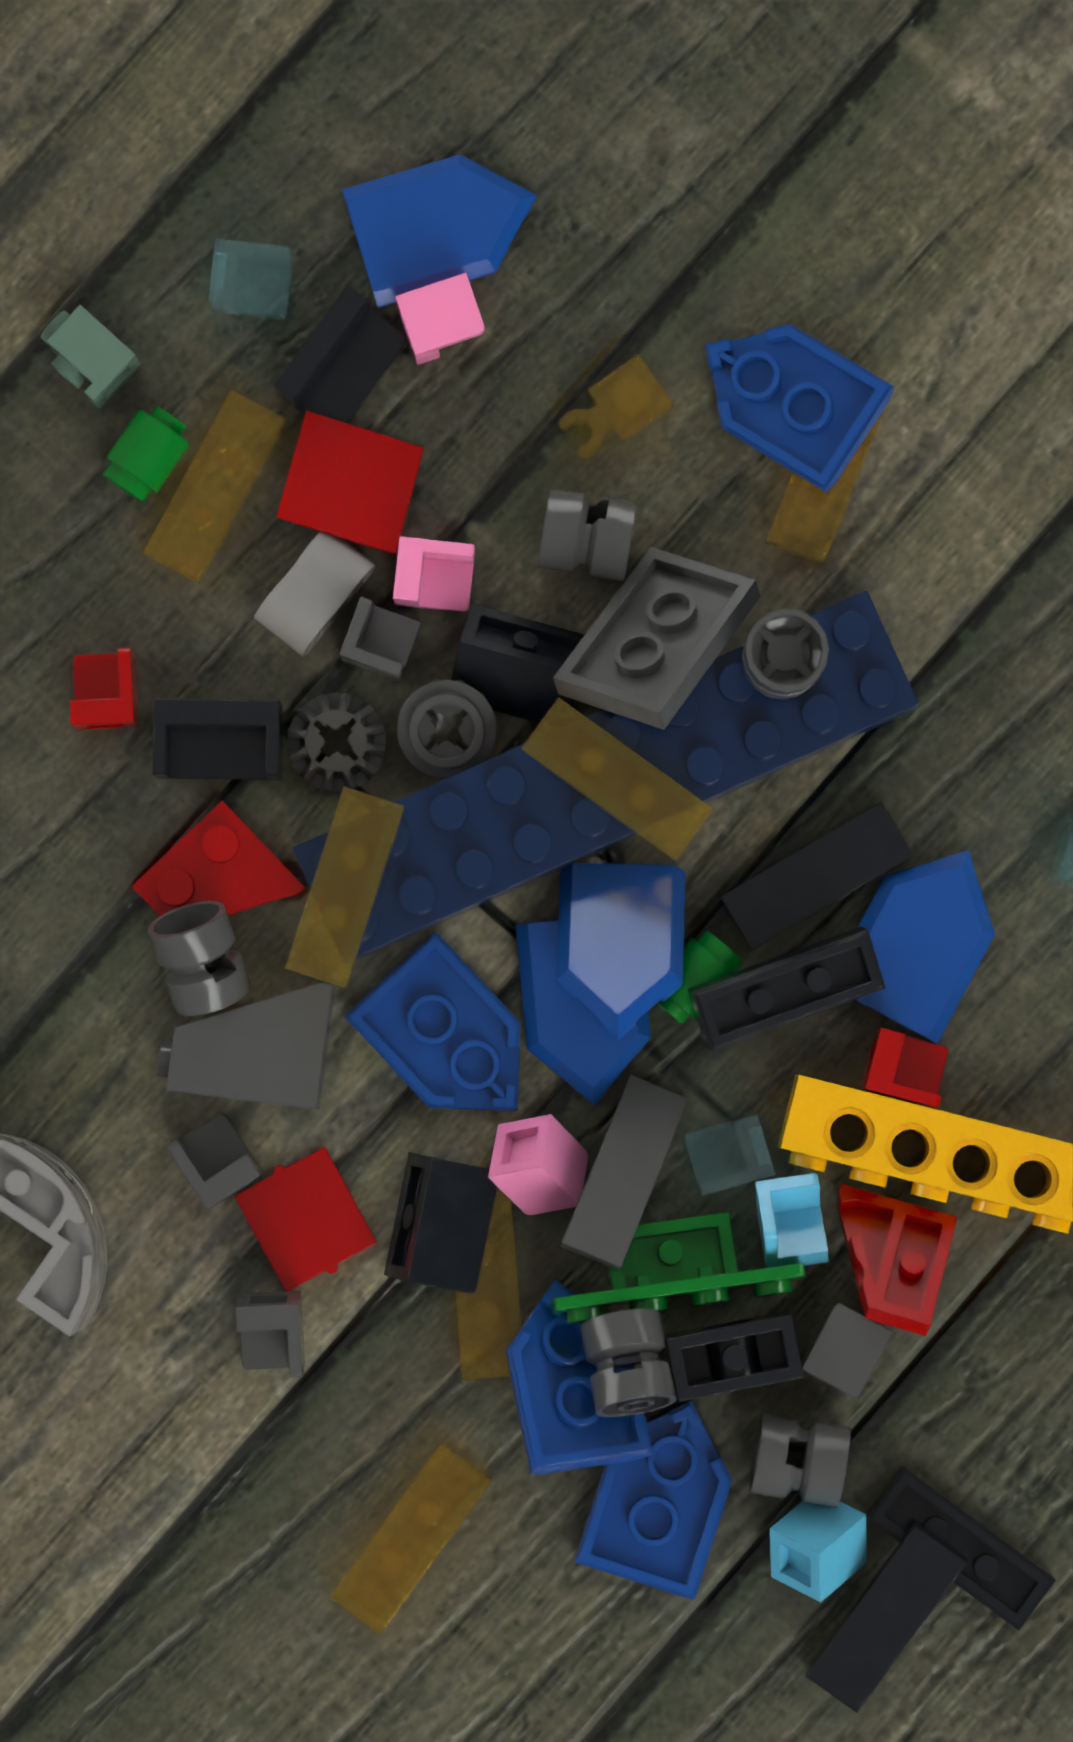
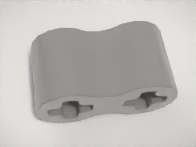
M319 532L289 572L263 601L254 615V619L300 656L304 657L318 643L340 612L363 587L373 573L376 564L343 538Z

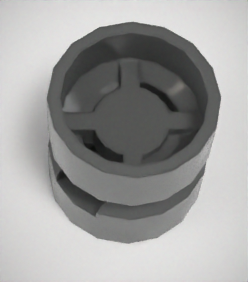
M551 487L538 568L572 573L579 565L586 566L592 577L624 582L637 501L603 496L596 504L589 503L586 494L583 492Z
M785 608L769 612L755 623L743 645L741 662L745 677L755 690L769 698L785 700L802 695L814 685L827 664L829 646L826 633L816 619L803 611Z
M201 901L184 905L163 914L148 927V935L158 964L164 968H169L164 975V980L176 1013L182 1016L212 1013L238 1002L251 990V981L241 952L230 948L235 942V934L223 903L219 901Z
M655 1309L623 1310L589 1319L581 1325L580 1329L586 1362L597 1366V1371L590 1378L595 1414L602 1417L631 1416L667 1407L676 1401L677 1397L671 1365L660 1360L659 1357L667 1348L661 1312ZM639 1364L642 1365V1368L626 1370L622 1372H617L616 1369L630 1367Z
M762 1413L752 1459L749 1493L785 1499L793 1490L798 1491L803 1502L838 1507L847 1469L850 1427L814 1422L808 1429H802L797 1418ZM788 1452H802L799 1468L786 1464Z

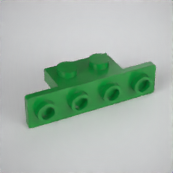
M729 1212L638 1225L621 1268L617 1271L608 1267L611 1290L553 1298L550 1303L552 1315L566 1313L568 1324H575L604 1315V1307L629 1304V1309L664 1311L668 1310L666 1299L691 1295L693 1306L711 1305L730 1301L729 1290L753 1287L755 1298L791 1293V1281L800 1280L806 1275L804 1263L738 1272Z

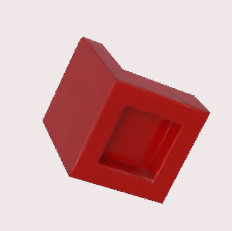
M118 648L117 653L76 655L73 658L75 700H69L71 726L77 731L139 727L136 653L131 648Z
M877 1028L861 1089L938 1108L941 1100L938 1091L948 1057L947 1047L905 1036L906 1034Z

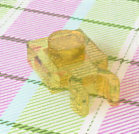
M638 354L587 390V394L596 405L590 410L574 409L569 411L559 421L558 428L564 433L576 424H583L591 430V439L577 449L579 458L586 459L598 452L602 446L604 435L612 429L623 444L671 411L674 404Z

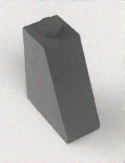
M317 983L175 1027L173 1039H162L157 1076L167 1078L166 1091L319 1109L335 985Z

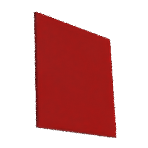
M306 410L276 518L395 555L424 448Z

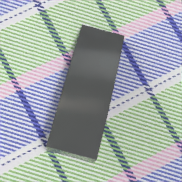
M633 1075L629 1076L560 1247L617 1271L621 1268L688 1098Z

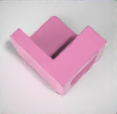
M467 273L395 296L397 308L416 365L440 358L439 349L480 336L485 331Z
M400 536L393 592L394 604L396 606L460 613L467 612L470 606L475 545Z
M552 1114L498 1124L488 1178L526 1215L574 1208L583 1191L588 1164V1152Z

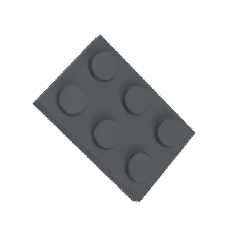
M650 547L553 677L558 694L665 730L760 598L756 580Z

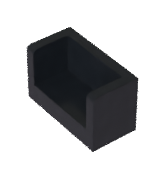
M154 699L153 775L158 779L282 780L283 705L280 701Z

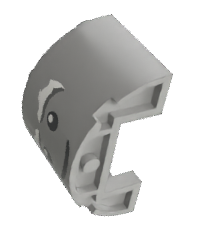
M0 1134V1211L52 1245V1248L16 1300L68 1336H71L86 1328L95 1313L104 1288L107 1271V1242L102 1218L87 1187L65 1162L35 1143L19 1137Z

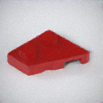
M223 801L214 807L132 885L134 890L159 916L178 907L201 901H219L225 905L228 916L280 899L297 896L306 889Z
M841 1184L836 1199V1207L865 1319L927 1336L958 1217Z

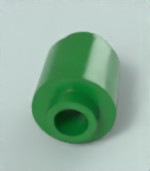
M158 406L154 408L150 415L138 409L107 455L106 459L110 463L102 475L123 491L144 503L151 491L159 492L190 446V443L181 437L187 426Z
M706 930L697 941L691 938L684 945L683 986L666 1001L660 1000L657 1004L681 1025L689 1016L698 1023L688 989L736 972L744 962L716 936Z

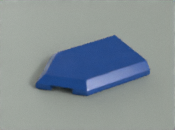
M461 154L342 189L377 308L395 304V296L463 273H467L469 281L495 274L523 220L526 219L537 198L536 194Z
M791 324L766 329L765 333L733 341L726 339L705 345L709 368L712 372L722 429L825 493L836 484L887 406L894 390L891 384Z
M969 850L884 876L857 927L868 929L886 988L857 998L854 1001L935 1044H938L995 935Z
M572 863L561 869L556 982L573 1000L578 999L600 1020V1025L617 1041L637 1025V1020L660 1000L666 1001L683 986L685 871L674 865Z
M559 920L516 925L527 1050L595 1106L651 1038L649 1011L637 1020V1025L617 1041L600 1025V1020L578 999L573 1000L557 985Z
M436 931L344 1016L429 1108L518 1111L521 1022Z
M555 1280L505 1351L530 1474H549L632 1461L650 1456L653 1451L644 1413L624 1417H602L595 1414L590 1378L597 1371V1366L586 1362L580 1329L583 1323L568 1324L566 1313L552 1315L550 1302L553 1298L575 1295ZM630 1366L616 1369L617 1372L635 1369V1367Z
M692 1400L647 1423L653 1451L650 1456L632 1461L606 1464L604 1466L575 1562L695 1600L732 1478Z

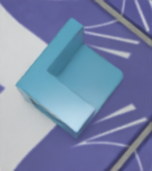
M811 1173L755 1181L757 1218L766 1268L799 1263L811 1265L829 1262L820 1207L818 1175Z
M802 1501L770 1528L771 1577L820 1603L866 1563V1514L842 1502L839 1503L838 1507Z

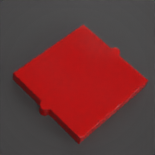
M326 1147L287 1168L283 1165L276 1166L273 1169L274 1175L234 1196L285 1291H290L325 1271L329 1274L336 1273L339 1263L377 1243Z

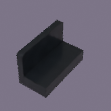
M347 285L273 385L276 394L303 415H305L307 410L349 423L405 347L407 337L369 309L368 300Z
M472 604L460 639L451 680H462L477 691L483 692L494 711L557 728L569 724L575 700L558 694L553 677L585 634Z
M409 1152L384 1275L409 1283L469 1294L476 1291L497 1186L488 1178L489 1168Z

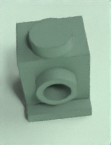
M81 305L71 315L66 310L59 313L47 325L40 337L57 355L50 364L77 389L86 381L90 386L84 393L89 401L99 410L141 366L136 354Z

